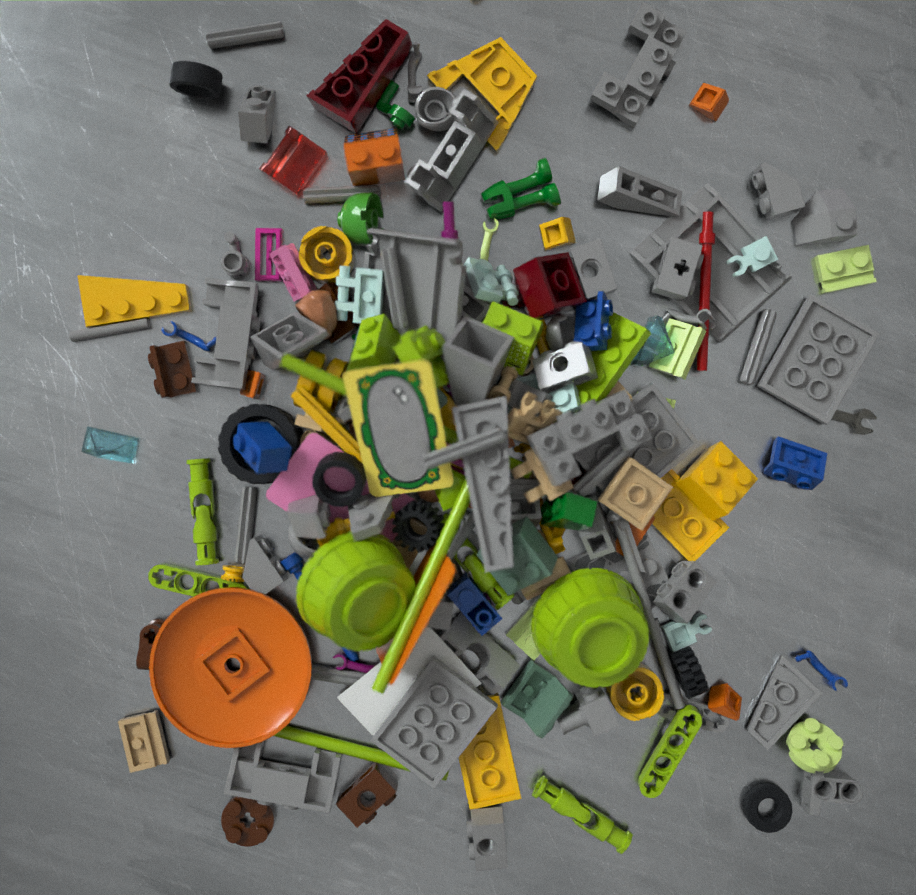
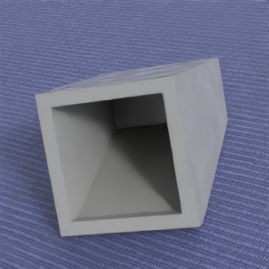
M464 315L443 345V355L454 404L458 406L489 400L488 394L492 387L498 385L514 337Z

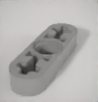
M664 691L663 702L669 698V702L674 705L670 692ZM682 696L685 705H694L700 712L703 720L701 729L720 733L727 729L729 725L728 717L718 714L722 721L716 722L714 725L710 719L704 718V709H706L705 713L708 716L716 717L717 713L708 709V703ZM661 706L657 713L664 718L672 720L677 711L671 707H666L665 711H663ZM684 716L686 724L689 720H695L694 718L688 719Z

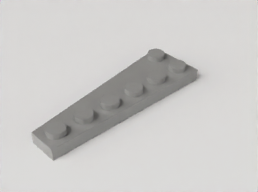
M506 396L452 407L459 442L495 428H500L504 435L503 443L462 457L485 572L513 567Z

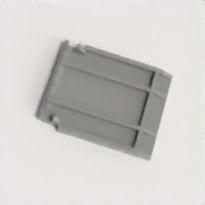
M706 183L680 207V216H670L639 244L630 255L655 281L666 242L671 237H675L699 245V233H702L703 212H714L713 233H715V245H712L710 312L716 320L709 319V333L718 342L722 343L788 283L792 276L790 274L785 275L780 270L782 265L775 261L753 273L748 266L745 273L738 277H733L732 274L738 271L740 266L737 262L727 265L726 261L736 255L743 257L740 249L761 238L722 195ZM677 265L675 267L678 270L677 275H681L683 273L680 269L681 265ZM701 267L699 270L695 269L693 280H696V285L692 295H688L682 301L671 298L687 315L696 316L699 312Z
M370 228L367 233L373 234V242L366 245L368 251L365 252L364 268L383 270L380 251L392 247L397 252L409 323L408 327L397 329L402 336L410 330L414 329L416 331L427 325L429 329L435 328L446 342L461 321L466 265H461L463 254L461 240ZM384 279L382 314H385L392 323Z

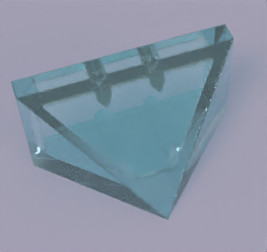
M653 316L648 318L645 328L650 331L651 335L629 364L630 366L641 367L675 353L662 317Z
M87 426L81 452L98 458L134 463L139 438Z

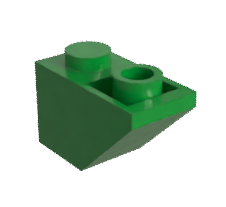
M570 492L564 493L551 501L547 499L541 507V525L579 531L592 528L598 501Z

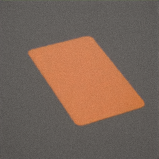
M436 543L427 551L413 576L416 588ZM447 554L389 681V685L395 682L455 574V567ZM393 639L379 648L376 647L381 664Z

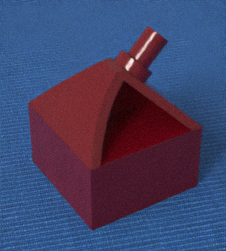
M569 252L535 257L513 269L518 290V303L510 306L507 301L501 300V304L508 308L523 307L528 316L534 319L564 313L587 302Z

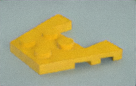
M502 37L427 75L428 79L436 87H442L448 91L464 76L499 113L496 117L498 124L487 140L496 152L500 150L537 80V75Z

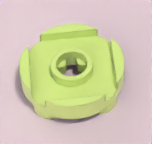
M807 718L805 721L794 725L786 738V745L788 744L790 750L788 754L791 760L807 772L824 771V773H828L837 766L842 757V739L829 727L819 723L814 718ZM809 742L815 743L820 748V750H811V744Z

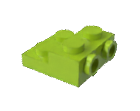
M427 325L416 331L413 329L400 337L402 342L393 347L401 363L426 360L431 365L435 389L437 390L449 384L446 364L441 358L443 355V345L445 344L443 336L435 328L429 329Z

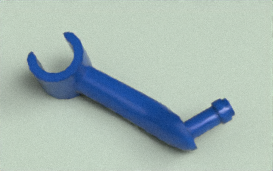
M170 321L174 326L172 333H168L164 327L161 328L164 335L171 338L178 336L205 351H211L210 347L216 344V337L206 344L201 338L180 329V326L173 321Z
M806 650L805 654L795 657L796 662L809 658L810 663L827 679L829 687L837 691L835 682L839 679L842 686L847 688V680L838 674H832L812 651Z

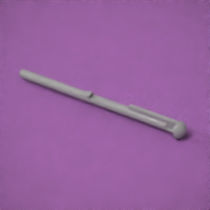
M610 510L606 519L607 522H613L636 593L642 603L644 616L647 620L649 632L675 709L684 708L685 703L659 629V620L654 618L652 614L650 599L640 573L645 572L629 522L613 510Z

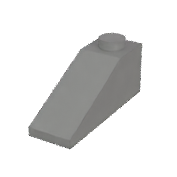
M618 166L600 176L597 201L623 210L678 217L680 216L682 191Z

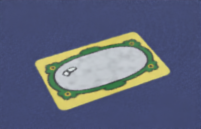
M426 360L347 371L343 375V381L371 495L380 497L451 487L454 479L450 462L433 469H428L423 459L425 454L447 447L430 363Z

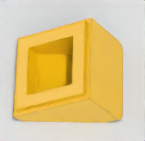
M560 217L539 225L545 250L576 243L570 218Z

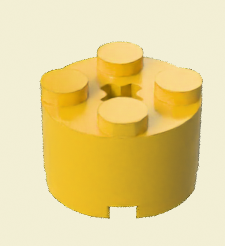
M319 226L311 229L304 235L299 249V260L308 275L324 285L327 282H336V276H339L340 265L350 266L351 273L355 266V253L349 239L342 231L332 227ZM326 251L331 254V259L329 260L324 258L323 253Z
M641 662L638 668L632 674H629L626 679L606 687V694L615 710L622 717L632 721H640L641 719L654 716L660 710L664 701V691L660 679L647 665ZM632 688H639L638 693L632 692L631 694L630 690Z

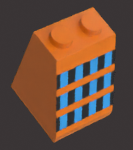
M397 127L345 136L344 151L348 173L353 186L378 185L405 180Z

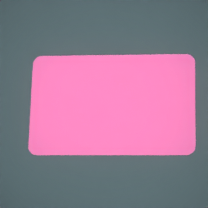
M317 433L309 434L289 460L288 470L281 471L267 490V499L287 512L290 502L316 495L312 486V477L319 461L328 454L343 451ZM332 467L324 473V481L331 489L346 492L354 488L355 477L348 470L342 467ZM367 479L361 495L370 494ZM405 493L400 494L399 498H394L391 503L393 506L392 511L396 514L406 504L414 501V499ZM329 505L331 510L330 523L334 522L337 517H342L343 520L349 518L348 506L334 507ZM393 519L385 521L386 525L382 533H380V535H384L391 542L398 535V533L392 532V528L396 526L392 525Z

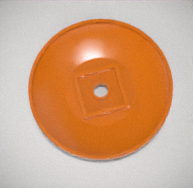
M239 587L208 590L182 603L160 627L151 649L149 662L152 691L166 718L188 737L198 742L221 748H239L254 745L280 732L301 708L310 686L312 674V658L308 640L302 627L291 612L272 597L255 590ZM236 658L240 662V669L237 671L229 670L226 665L227 659Z

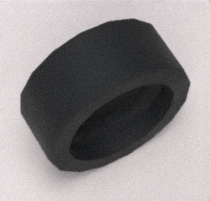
M176 61L171 66L169 85L170 88L183 95L200 99H217L220 97L223 76L217 69L202 63Z
M334 452L326 455L319 461L312 477V486L317 497L324 503L334 507H345L356 502L360 498L366 484L363 464L355 456L346 452ZM332 467H342L348 470L355 477L354 488L346 492L331 489L324 481L325 471Z

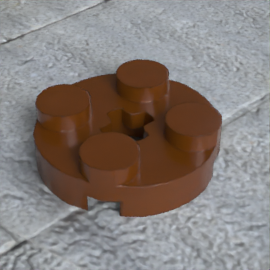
M234 796L224 808L221 817V824L226 834V839L230 843H236L245 847L263 843L274 827L275 809L273 805H262L257 800ZM247 812L250 813L252 818H255V821L251 822L250 825L242 820Z

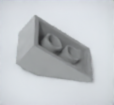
M294 312L250 338L263 364L273 371L283 368L280 366V363L285 353L295 358L307 355L313 347L320 344L329 334L324 328L301 314Z

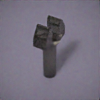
M865 408L859 409L856 414L836 410L832 417L834 420L851 424L853 433L857 435L873 432L872 429L862 426L861 421L863 418L869 420L877 419L872 411Z

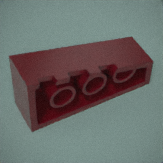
M387 19L361 42L362 46L352 55L349 54L343 60V64L333 74L330 72L316 90L313 89L306 95L316 110L356 134L413 47L408 31Z

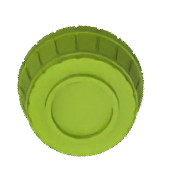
M347 532V534L339 535L331 539L329 543H325L308 560L297 583L296 603L303 620L317 633L328 637L344 649L369 651L376 649V647L379 648L390 642L391 639H394L416 590V585L401 553L387 537L377 534L355 542L352 533Z
M585 568L573 571L571 574L568 573L557 579L554 584H551L541 595V599L538 600L531 622L535 646L553 668L559 670L562 675L573 683L591 688L614 685V683H619L626 679L629 674H632L646 655L649 643V628L644 616L642 603L632 585L626 579L624 580V577L613 571L602 568Z

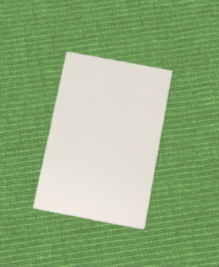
M425 627L395 682L392 685L388 684L384 694L372 689L382 666L380 662L337 698L374 735L433 656L474 687H478L481 682L432 628Z

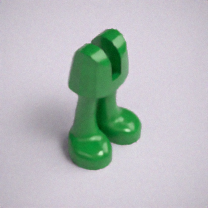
M546 158L537 161L536 170L528 177L509 183L501 180L481 193L484 203L504 199L503 202L495 204L486 210L489 219L513 217L516 210L533 204L547 203L553 207L561 204L557 186L555 183H551L552 173ZM546 185L543 189L533 192L531 194L515 198L512 197L513 195L524 190L530 189L532 187Z

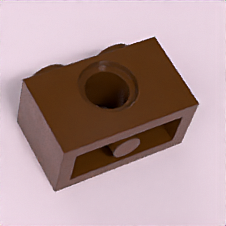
M374 763L338 796L336 806L358 828L363 822L365 824L371 822L377 815V809L382 805L388 806L396 798L398 783L379 763ZM369 791L372 792L376 798L373 800H366L362 796V794L364 792Z

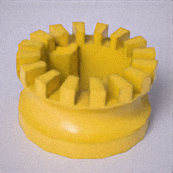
M223 565L222 569L225 570V573L221 575V579L227 581L231 579V582L234 579L235 582H245L243 579L245 567Z

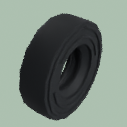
M770 783L758 784L752 787L746 794L743 803L744 814L749 823L757 830L766 833L778 832L785 828L790 822L793 813L792 803L786 792L779 786ZM767 798L773 799L777 803V811L771 817H763L758 812L760 802Z

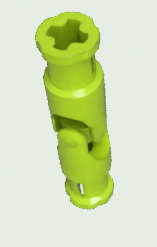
M210 458L186 460V464L190 467L191 481L188 482L190 510L193 519L196 518L192 531L193 543L196 544L198 559L195 561V565L219 563V558H216L215 548L217 529L210 518L211 514L213 517L215 513L213 482L209 479L208 463L211 462ZM198 494H206L210 499L211 506L200 505L194 507L195 497ZM205 545H207L208 556L205 553Z
M447 513L443 515L444 519L440 523H446L449 517ZM466 538L461 547L467 546L474 553L467 555L463 562L460 561L457 553L453 558L464 571L469 573L470 570L474 584L482 593L485 592L495 603V609L499 610L515 594L513 593L508 596L490 572H485L484 564L477 556L478 550Z
M545 775L536 783L532 797H539L550 804V808L558 814L572 818V821L590 835L601 842L607 841L616 847L618 853L623 854L632 841V832L623 831L614 825L612 819L587 803L581 802L582 805H580L571 792L564 788L556 787L548 781V777ZM548 790V791L551 792L553 795L551 796V795H549L548 793H546L545 791ZM591 811H593L596 815L595 823L590 827L582 825L590 820Z

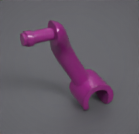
M338 652L333 656V658L341 657L344 660V664L335 667L337 670H342L346 667L367 673L376 666L350 661L344 652Z

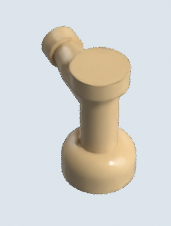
M509 366L503 368L501 372L502 378L498 385L491 388L488 394L489 400L506 396L507 404L509 403L511 393L508 389L518 376L517 370Z

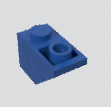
M467 573L446 589L447 596L481 636L502 620L500 614Z

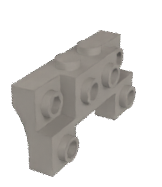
M644 2L634 17L628 32L643 39L645 43L624 81H621L611 74L604 72L590 98L591 101L607 109L622 122L633 128L650 98L656 100L663 87V84L659 82L663 75L667 77L670 75L676 64L672 58L687 31L665 20L666 14Z
M465 89L462 90L461 94L451 104L449 113L455 121L427 164L419 159L416 165L412 166L408 171L405 181L412 191L422 196L430 206L441 212L443 211V202L450 200L498 124L497 119L483 106L478 96Z
M205 278L207 293L206 299L202 300V304L220 308L214 352L215 359L195 356L194 362H197L195 378L192 377L191 383L245 390L248 365H251V359H255L257 352L250 337L258 333L260 329V317H257L256 312L259 285L246 281Z
M621 390L596 402L595 398L580 405V411L573 414L571 410L556 416L557 422L526 436L552 486H558L581 474L572 453L613 433L616 434L623 451L630 450L652 439L642 415L636 413L626 390Z
M264 741L250 746L234 748L224 791L225 795L257 800L262 805L281 804L289 810L303 808L330 813L342 754L316 748L310 769L261 760Z

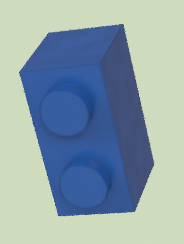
M268 421L238 423L237 434L234 435L233 439L234 447L257 474L288 470L292 447Z

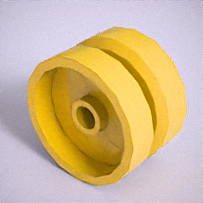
M315 350L309 353L305 361L343 379L348 365V361L334 358L327 366L326 354ZM300 375L296 389L303 386L333 415L342 394ZM294 401V406L300 407V406Z

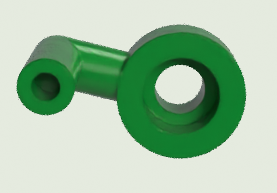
M390 81L377 102L376 108L391 118L389 122L398 129L410 128L415 117L404 108L396 104H389L400 87L394 81Z

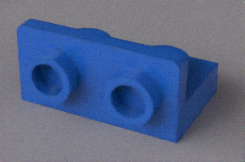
M598 291L597 299L586 300L587 302L576 307L574 341L584 343L591 351L607 350L608 339H611L612 336L609 316L613 315L612 300H608L604 291Z
M778 436L773 442L770 463L764 468L763 474L771 476L777 481L794 484L800 489L813 490L824 479L828 453Z

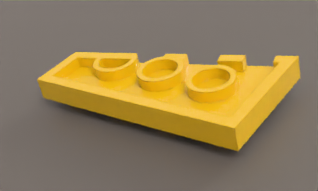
M77 275L85 325L88 328L192 311L188 285Z

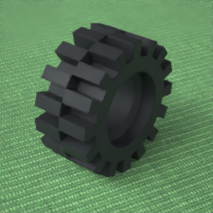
M414 500L406 504L395 514L396 518L393 519L392 525L396 526L392 528V532L398 533L395 537L397 542L400 539L403 541L400 546L405 548L409 545L408 551L413 552L417 549V553L424 549L425 551L429 550L438 541L445 523H440L444 519L443 515L437 516L436 514L439 509L437 507L431 509L433 503L427 502L424 505V500H419L418 502ZM417 517L425 523L427 527L426 534L420 535L412 529L410 524L411 518Z
M690 646L669 654L674 673L688 699L709 691L705 674Z

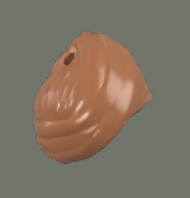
M311 291L300 299L295 307L302 316L327 330L329 336L325 339H328L332 336L337 326L335 304L329 291Z

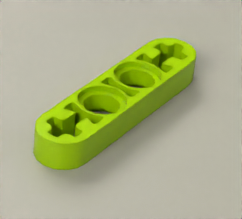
M164 563L154 566L148 573V579L152 586L193 597L207 591L206 584L209 581H216L220 588H224L226 584H229L228 587L250 589L244 582H235V580L231 582V579L230 581L223 580L221 576ZM163 569L164 574L172 577L175 575V572H177L174 580L165 579L159 582L160 577L156 576V573ZM185 574L190 575L194 580V585L191 589L183 588L180 583L181 577Z
M685 705L684 708L678 709L639 775V789L645 797L655 798L662 793L702 725V717L695 706ZM693 714L695 720H689L686 724L684 716L689 717ZM674 735H681L683 742L679 746H672L669 744L670 738ZM661 757H668L671 760L670 764L665 768H660L656 765L657 760ZM654 779L656 786L651 785L647 788L645 782L651 783Z

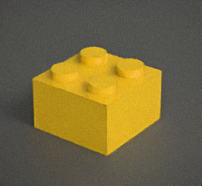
M720 441L705 449L675 484L714 521L728 515L758 478Z

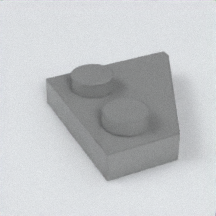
M370 493L361 495L356 502L348 505L351 533L355 542L382 533L386 525L385 521L390 517L393 510L391 503L394 498H399L400 494L375 497Z

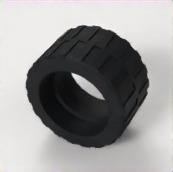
M249 404V406L237 409L223 423L218 437V451L223 465L237 479L249 482V484L273 483L281 473L257 474L243 460L233 443L234 435L237 434L238 423H249L259 419H267L276 423L283 430L286 441L292 447L290 459L300 447L303 431L298 425H294L296 419L281 408L267 404Z

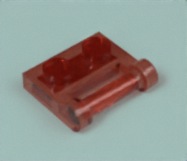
M288 126L284 132L286 135L268 161L261 164L259 170L298 197L326 157L327 152L303 134ZM293 142L299 143L280 172H277L275 168Z

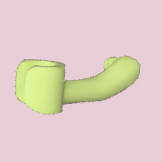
M495 218L494 229H488L485 221L483 222L485 234L480 259L487 261L492 235L497 232L499 226L498 220Z

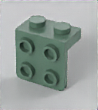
M530 660L501 700V704L523 718L536 736L544 738L553 729L554 723L560 714L568 708L572 699V693L553 673Z

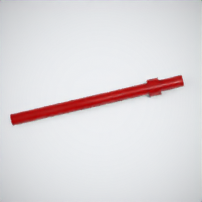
M710 211L703 212L702 233H699V245H702L701 254L704 255L700 271L699 311L702 309L710 311L712 245H715V233H713L714 212ZM709 319L704 323L707 329H704L706 334L697 352L696 371H707Z

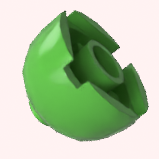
M374 192L352 195L343 204L341 212L338 213V226L342 228L349 241L356 245L366 246L373 242V234H368L367 231L370 228L378 229V217L384 219L381 200L377 194H373Z

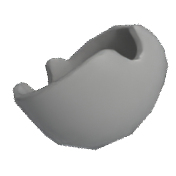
M558 314L550 319L546 327L545 338L553 351L563 349L567 343L574 342L576 319L574 314Z

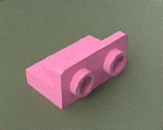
M293 243L283 245L269 254L294 302L303 298L309 292L317 290L312 278L302 267L299 253Z

